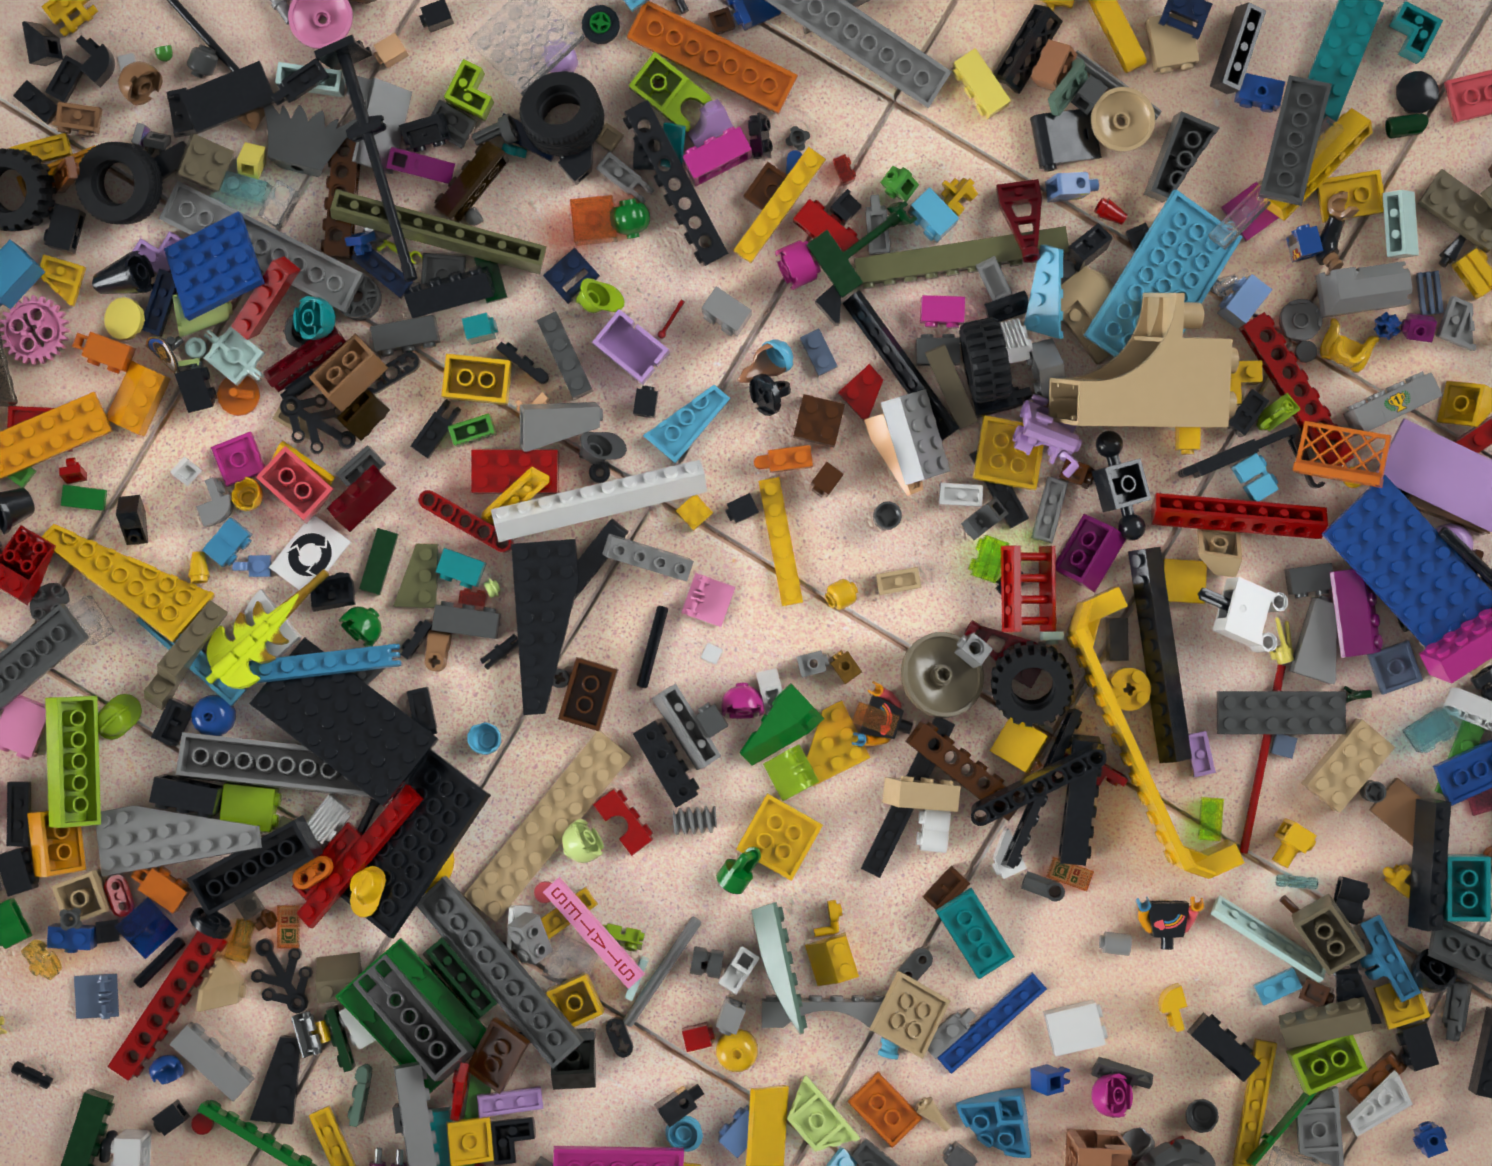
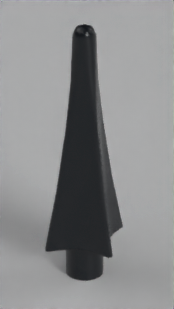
M1459 235L1439 254L1442 257L1439 261L1440 266L1446 267L1452 261H1456L1466 238Z

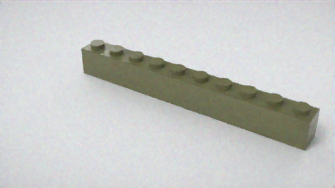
M336 189L330 208L332 219L392 235L382 201ZM395 205L404 238L535 274L540 275L547 246Z
M1066 226L1039 230L1038 249L1040 250V245L1063 249V258H1065L1064 255H1067L1069 252ZM1033 231L1023 232L1021 235L1033 234ZM1010 234L854 258V269L863 281L858 287L862 286L863 289H870L879 283H883L884 286L895 285L896 281L899 280L910 283L917 281L918 277H926L927 280L938 278V274L944 273L947 276L959 275V271L968 270V273L978 272L976 264L993 256L996 257L1000 268H1002L1001 265L1009 263L1010 267L1023 264V257L1014 235Z

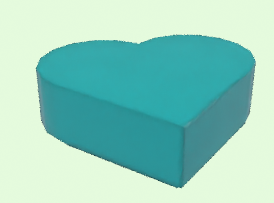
M504 143L501 148L506 154L526 158L528 152L525 148L513 144L508 145L507 143Z

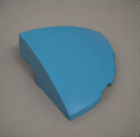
M1023 1088L994 1091L956 1103L958 1113L965 1127H970L976 1134L977 1140L988 1148L993 1146L1002 1150L1004 1155L1031 1158L1029 1124Z

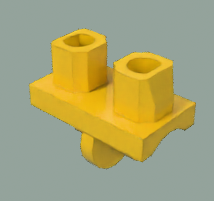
M954 178L950 183L946 180L941 183L945 188L941 193L945 198L943 201L957 216L965 209L958 201L964 197L967 201L971 202L978 195V192L973 187L975 182L971 178L968 180L962 178L960 182Z

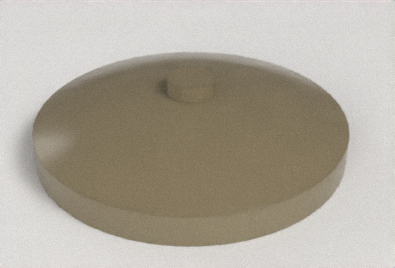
M935 632L918 639L906 651L901 664V682L908 699L923 713L937 718L954 717L970 709L978 700L984 684L983 666L981 665L973 669L954 653L958 648L956 644L961 637L952 633ZM969 645L970 652L974 654L975 649Z

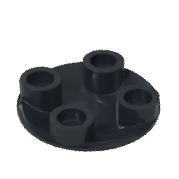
M1413 71L1404 75L1397 83L1396 96L1405 112L1424 113L1436 104L1439 88L1435 79L1428 73Z

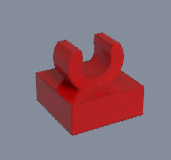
M75 457L66 459L67 467L59 468V476L66 484L88 481L87 472L79 462H76Z

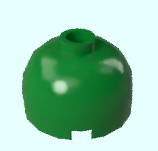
M361 606L353 607L338 620L343 622L341 627L357 642L359 639L365 642L363 646L372 647L381 636L382 626L378 619L379 614L371 607L369 609Z

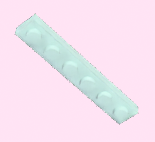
M1221 895L1215 899L1210 913L1212 916L1318 983L1324 979L1326 971L1314 954Z

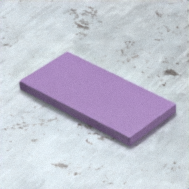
M1403 418L1391 441L1384 475L1397 488L1492 532V460ZM1380 464L1376 470V473H1379Z

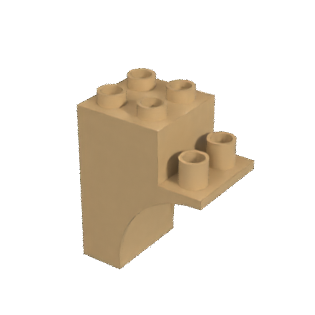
M1143 293L1142 307L1136 328L1126 346L1116 357L1103 367L1082 376L1050 378L1048 416L1053 417L1054 422L1076 426L1228 427L1229 417H1233L1237 410V398L1235 393L1230 391L1231 374L1236 373L1239 366L1238 350L1232 347L1233 339L1183 337V329H1200L1204 321L1203 305L1199 302H1184L1185 293Z

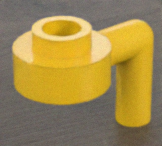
M836 900L827 901L830 926L814 928L815 937L837 934L839 932V916H843L841 903L837 904Z

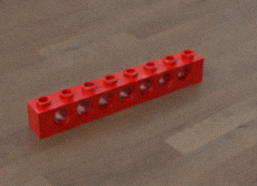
M1263 312L1238 328L1258 361H1262V367L1279 395L1282 397L1288 393L1301 410L1292 416L1302 431L1305 421L1338 426L1332 422L1329 409L1319 401L1320 395L1314 387L1311 388L1307 380L1309 378L1306 372L1298 367L1295 354L1285 346L1286 340L1281 333H1277L1274 328L1275 322L1270 315H1266ZM1261 332L1268 334V342H1263L1260 339ZM1272 350H1277L1279 352V360H1274L1272 358ZM1283 368H1288L1291 371L1289 379L1283 376ZM1295 386H1299L1302 389L1301 397L1294 394ZM1306 404H1310L1313 407L1312 415L1306 413ZM1309 427L1307 436L1312 442L1322 434L1316 428ZM1333 431L1327 435V438L1334 441L1335 444L1343 439L1338 431ZM1325 438L1314 444L1319 454L1328 449V443ZM1347 442L1335 448L1341 458L1352 451ZM1330 451L1322 457L1325 463L1330 465L1339 460L1334 451ZM1351 455L1350 457L1344 460V463H1347L1355 457Z
M1156 493L1151 505V525L1312 539H1322L1323 536L1321 534L1328 527L1327 507Z
M197 931L107 1066L128 1081L133 1077L138 1078L145 1068L143 1063L146 1059L150 1060L157 1050L154 1048L158 1041L162 1042L169 1032L166 1030L170 1023L174 1024L181 1014L178 1012L182 1005L186 1006L193 996L190 994L194 987L198 988L204 980L203 973L206 969H211L216 959L214 957L217 952L221 953L228 944L226 938H212ZM202 943L209 944V953L202 950ZM190 961L197 962V971L191 969ZM180 978L186 981L185 989L178 985ZM167 996L174 999V1006H169L166 1003ZM155 1014L162 1017V1024L155 1022ZM143 1032L150 1035V1042L143 1040ZM131 1050L138 1053V1060H134L131 1057Z

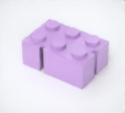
M619 309L592 343L639 383L644 385L655 371L653 366L656 365L658 367L670 351L640 325L637 324L634 329L635 322Z

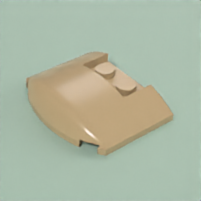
M1085 266L1061 284V289H1063V298H1061L1062 321L1095 364L1098 365L1110 354L1083 335L1115 284L1102 273Z

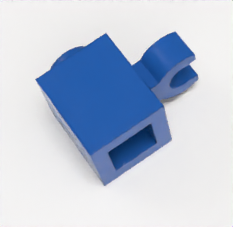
M1045 1064L1030 1068L1031 1089L1046 1096L1064 1092V1085L1070 1083L1069 1079L1064 1078V1074L1070 1072V1069L1066 1067L1056 1068Z

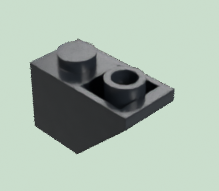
M22 22L29 64L48 66L63 60L60 38L40 23Z
M594 143L582 152L559 157V167L575 185H578L592 172Z
M141 496L119 497L116 517L126 545L148 543L146 511Z

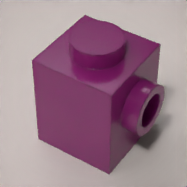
M1407 313L1406 319L1402 320L1401 332L1406 339L1432 343L1437 321L1433 316Z

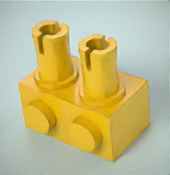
M1285 818L1274 834L1276 838L1281 840L1280 843L1282 844L1271 860L1288 869L1297 853L1302 852L1306 854L1307 851L1313 849L1316 844L1315 838L1317 835L1297 822Z

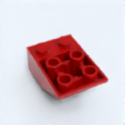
M20 525L0 554V590L28 606L41 586L56 545Z

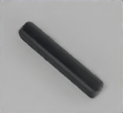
M180 937L175 938L134 979V983L139 988L144 987L186 945L184 940Z

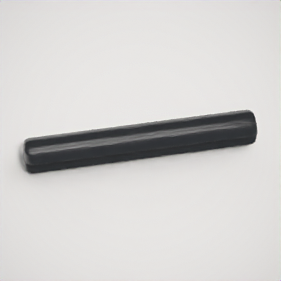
M1443 527L1438 532V536L1492 586V569L1448 527Z
M661 605L657 606L636 684L641 688L648 687L668 613V608Z

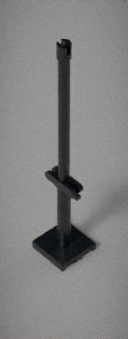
M349 35L315 50L314 53L316 59L330 69L342 70L357 119L353 125L346 129L347 138L355 143L362 140L365 142L401 262L402 273L405 281L411 282L418 277L410 258L374 135L385 131L387 125L382 122L384 120L382 115L369 116L353 65L372 56L370 47L364 48L363 42L360 40L355 41L354 36Z

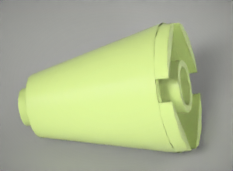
M178 294L172 295L179 337H184L229 320V315H233L232 304L227 302L188 321L184 316Z

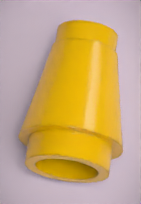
M192 552L188 578H190L191 583H207L210 574L205 552Z

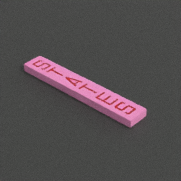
M560 877L543 891L628 989L645 975L642 969Z

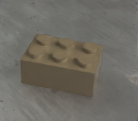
M1330 894L1291 914L1295 928L1329 976L1367 955L1363 942Z

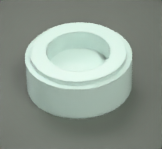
M192 337L185 344L186 354L193 359H201L207 353V344L201 338Z

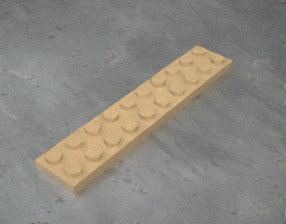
M597 731L463 896L497 923L562 843L563 834L568 826L585 815L632 756L602 731Z

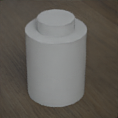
M1105 931L1104 935H1100L1099 948H1102L1103 953L1130 955L1132 936L1130 934Z

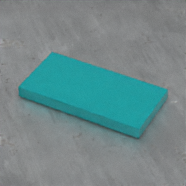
M972 888L935 910L978 979H981L1015 957Z

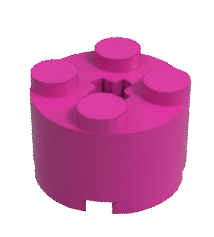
M798 240L775 251L776 256L780 255L781 260L777 263L781 274L787 284L792 283L790 287L792 290L816 280L817 273L821 272L818 262L816 260L813 261L811 252L806 246L807 241L802 242Z

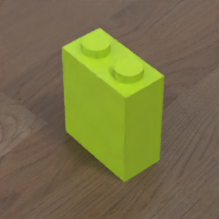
M224 783L220 820L259 826L260 831L264 832L274 831V828L279 823V815L276 814L277 806L281 804L282 798L279 788Z

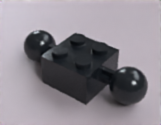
M1105 431L1096 439V450L1101 456L1107 458L1109 467L1092 471L1103 513L1120 509L1122 518L1118 523V531L1121 532L1124 539L1134 541L1143 536L1146 525L1143 518L1134 513L1132 505L1152 500L1141 458L1121 463L1119 454L1123 449V440L1117 432Z

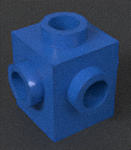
M1425 1121L1420 1123L1419 1127L1413 1129L1415 1134L1413 1141L1417 1149H1421L1422 1154L1427 1158L1448 1151L1445 1143L1447 1136L1442 1126L1439 1127L1434 1122Z

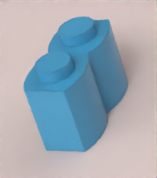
M229 518L202 551L221 567L231 566L232 562H235L238 558L236 555L238 551L246 549L251 543L250 537L252 533L234 518Z

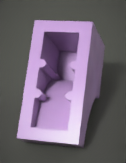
M718 99L707 102L699 109L701 112L699 121L687 133L697 148L704 145V141L714 136L718 137L726 129L733 127L724 106Z

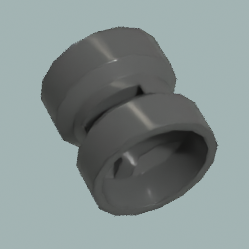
M1367 780L1360 789L1361 797L1374 803L1383 801L1387 794L1385 786L1381 782Z

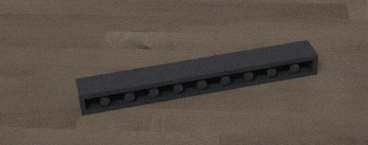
M1161 547L1128 551L1146 676L1151 685L1150 703L1159 763H1173L1192 759Z

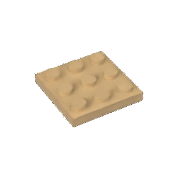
M897 971L869 1030L923 1059L951 1000L904 973Z

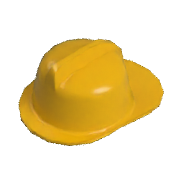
M375 866L367 867L357 872L351 879L350 889L352 893L350 905L354 914L359 917L371 916L379 905L386 883L385 874L380 868Z

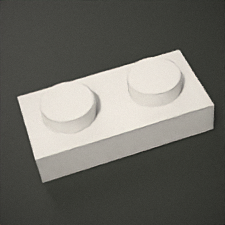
M940 483L939 504L982 507L983 485Z

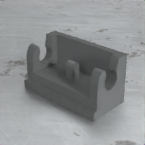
M367 445L335 474L349 487L373 464L380 470L386 463Z

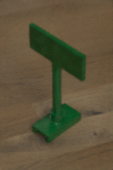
M906 201L893 203L887 207L890 213L886 217L887 220L844 252H842L828 230H825L806 244L842 298L863 283L848 259L890 227L912 224L917 220L916 216H908L903 209L908 205Z

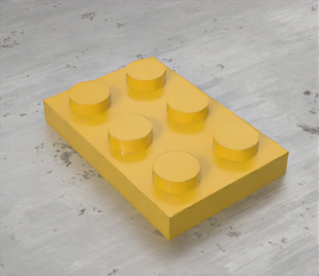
M1380 169L1327 178L1316 189L1322 223H1326L1330 216L1328 211L1329 199L1334 194L1343 191L1348 192L1345 210L1349 206L1359 209L1350 218L1384 213V189Z

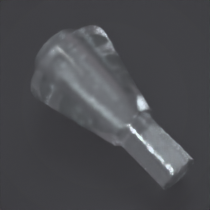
M1244 268L1235 274L1217 278L1212 286L1213 292L1217 296L1226 297L1239 279L1250 274L1248 269Z

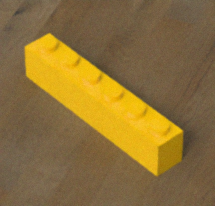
M1351 108L1346 114L1344 113L1339 117L1337 123L1332 128L1324 132L1323 137L1317 142L1303 202L1373 133L1370 119ZM1263 198L1265 208L1283 221L1299 207V205Z

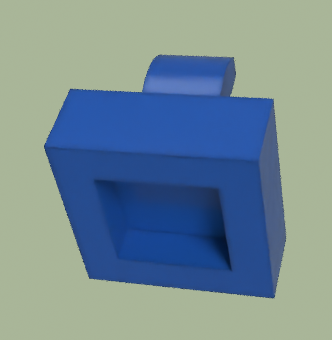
M374 231L360 232L345 238L346 246H354L356 255H364V252H371L372 246L369 242L376 240Z

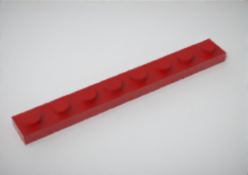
M406 784L333 869L332 873L298 910L296 914L309 928H314L350 886L352 877L370 863L422 802L423 798L410 785Z

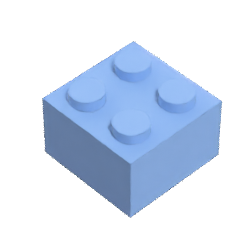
M1253 274L1248 277L1243 276L1231 288L1234 292L1225 296L1218 306L1221 309L1217 314L1238 329L1249 321L1273 289Z

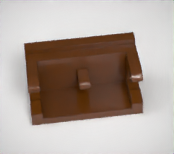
M951 865L922 897L936 910L959 896L970 883Z

